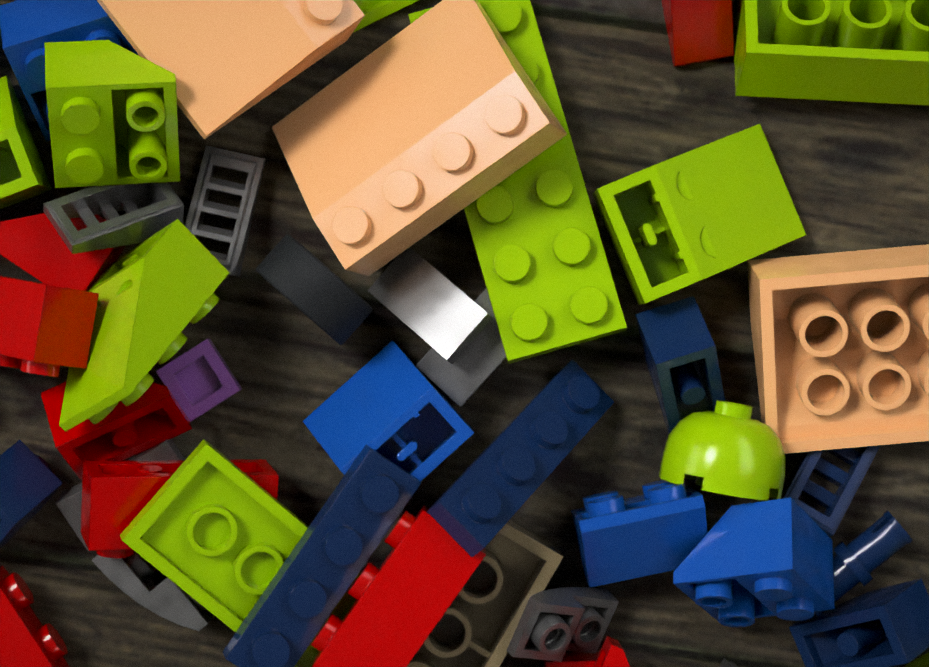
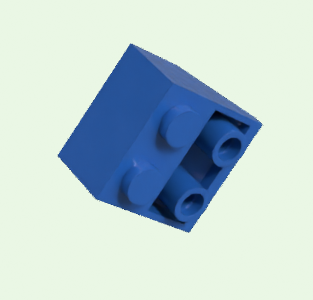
M16 0L0 5L2 48L46 141L51 139L45 84L44 42L110 40L138 55L97 0Z
M393 340L303 420V423L344 475L367 444L415 476L420 482L474 434L472 427Z
M660 480L642 485L643 495L624 499L623 495L618 494V491L603 492L583 497L584 508L571 510L585 579L589 587L676 570L708 533L703 495L690 486H685L684 483L682 486V484L677 485Z
M791 497L732 505L673 572V584L724 626L747 627L755 623V618L777 616L780 619L789 621L807 620L814 616L815 611L835 609L833 541Z

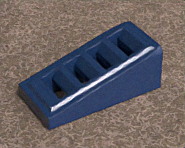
M881 445L862 447L860 452L853 448L825 450L851 465L848 472L821 458L820 456L824 450L804 452L782 489L781 499L791 497L829 537L833 536ZM814 472L838 486L839 488L836 493L833 494L809 480L811 473ZM800 494H803L826 508L823 514L798 500Z

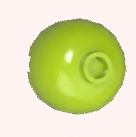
M716 400L714 411L693 412L681 419L671 431L663 451L659 477L673 484H682V486L684 478L696 480V485L702 486V491L765 501H768L770 497L776 500L781 499L785 478V453L781 440L769 425L751 418L752 406Z

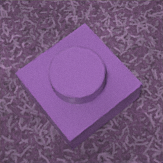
M211 339L204 340L156 371L190 422L242 390Z

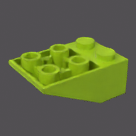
M760 124L645 168L597 188L592 193L638 305L646 304L806 235Z
M176 219L114 260L88 290V292L99 293L87 367L86 369L69 367L59 421V426L65 432L87 419L93 424L99 423L120 401L125 406H129L139 399L154 382V378L149 374L153 366L157 362L161 365L168 361L187 341V337L182 333L183 329L189 322L195 324L200 321L218 303L219 298L214 291L227 277L229 272L179 219Z

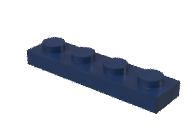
M573 359L570 360L427 512L471 557L475 556L495 537L611 407L614 401Z
M366 444L222 651L225 659L238 667H294L421 482L415 476Z

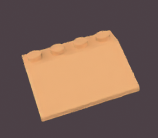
M97 0L139 56L175 74L177 105L204 140L345 43L365 16L354 0Z
M442 0L272 126V130L309 212L345 270L367 276L372 275L567 135L478 0Z
M929 244L747 260L750 323L761 421L769 425L780 438L785 454L929 441Z

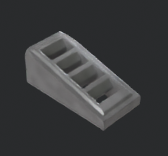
M206 146L185 227L198 240L201 236L230 243L228 255L213 251L209 252L226 268L229 275L240 277L266 159ZM219 166L248 173L246 185L213 178L215 167ZM210 189L242 196L240 208L208 201ZM205 213L235 219L234 231L203 225Z
M168 182L91 186L43 203V212L70 252L76 254L141 243L176 219L183 223L184 204ZM123 210L126 212V214L121 216L117 213V211ZM103 214L107 221L99 223L94 215ZM80 217L87 228L78 231L70 218Z

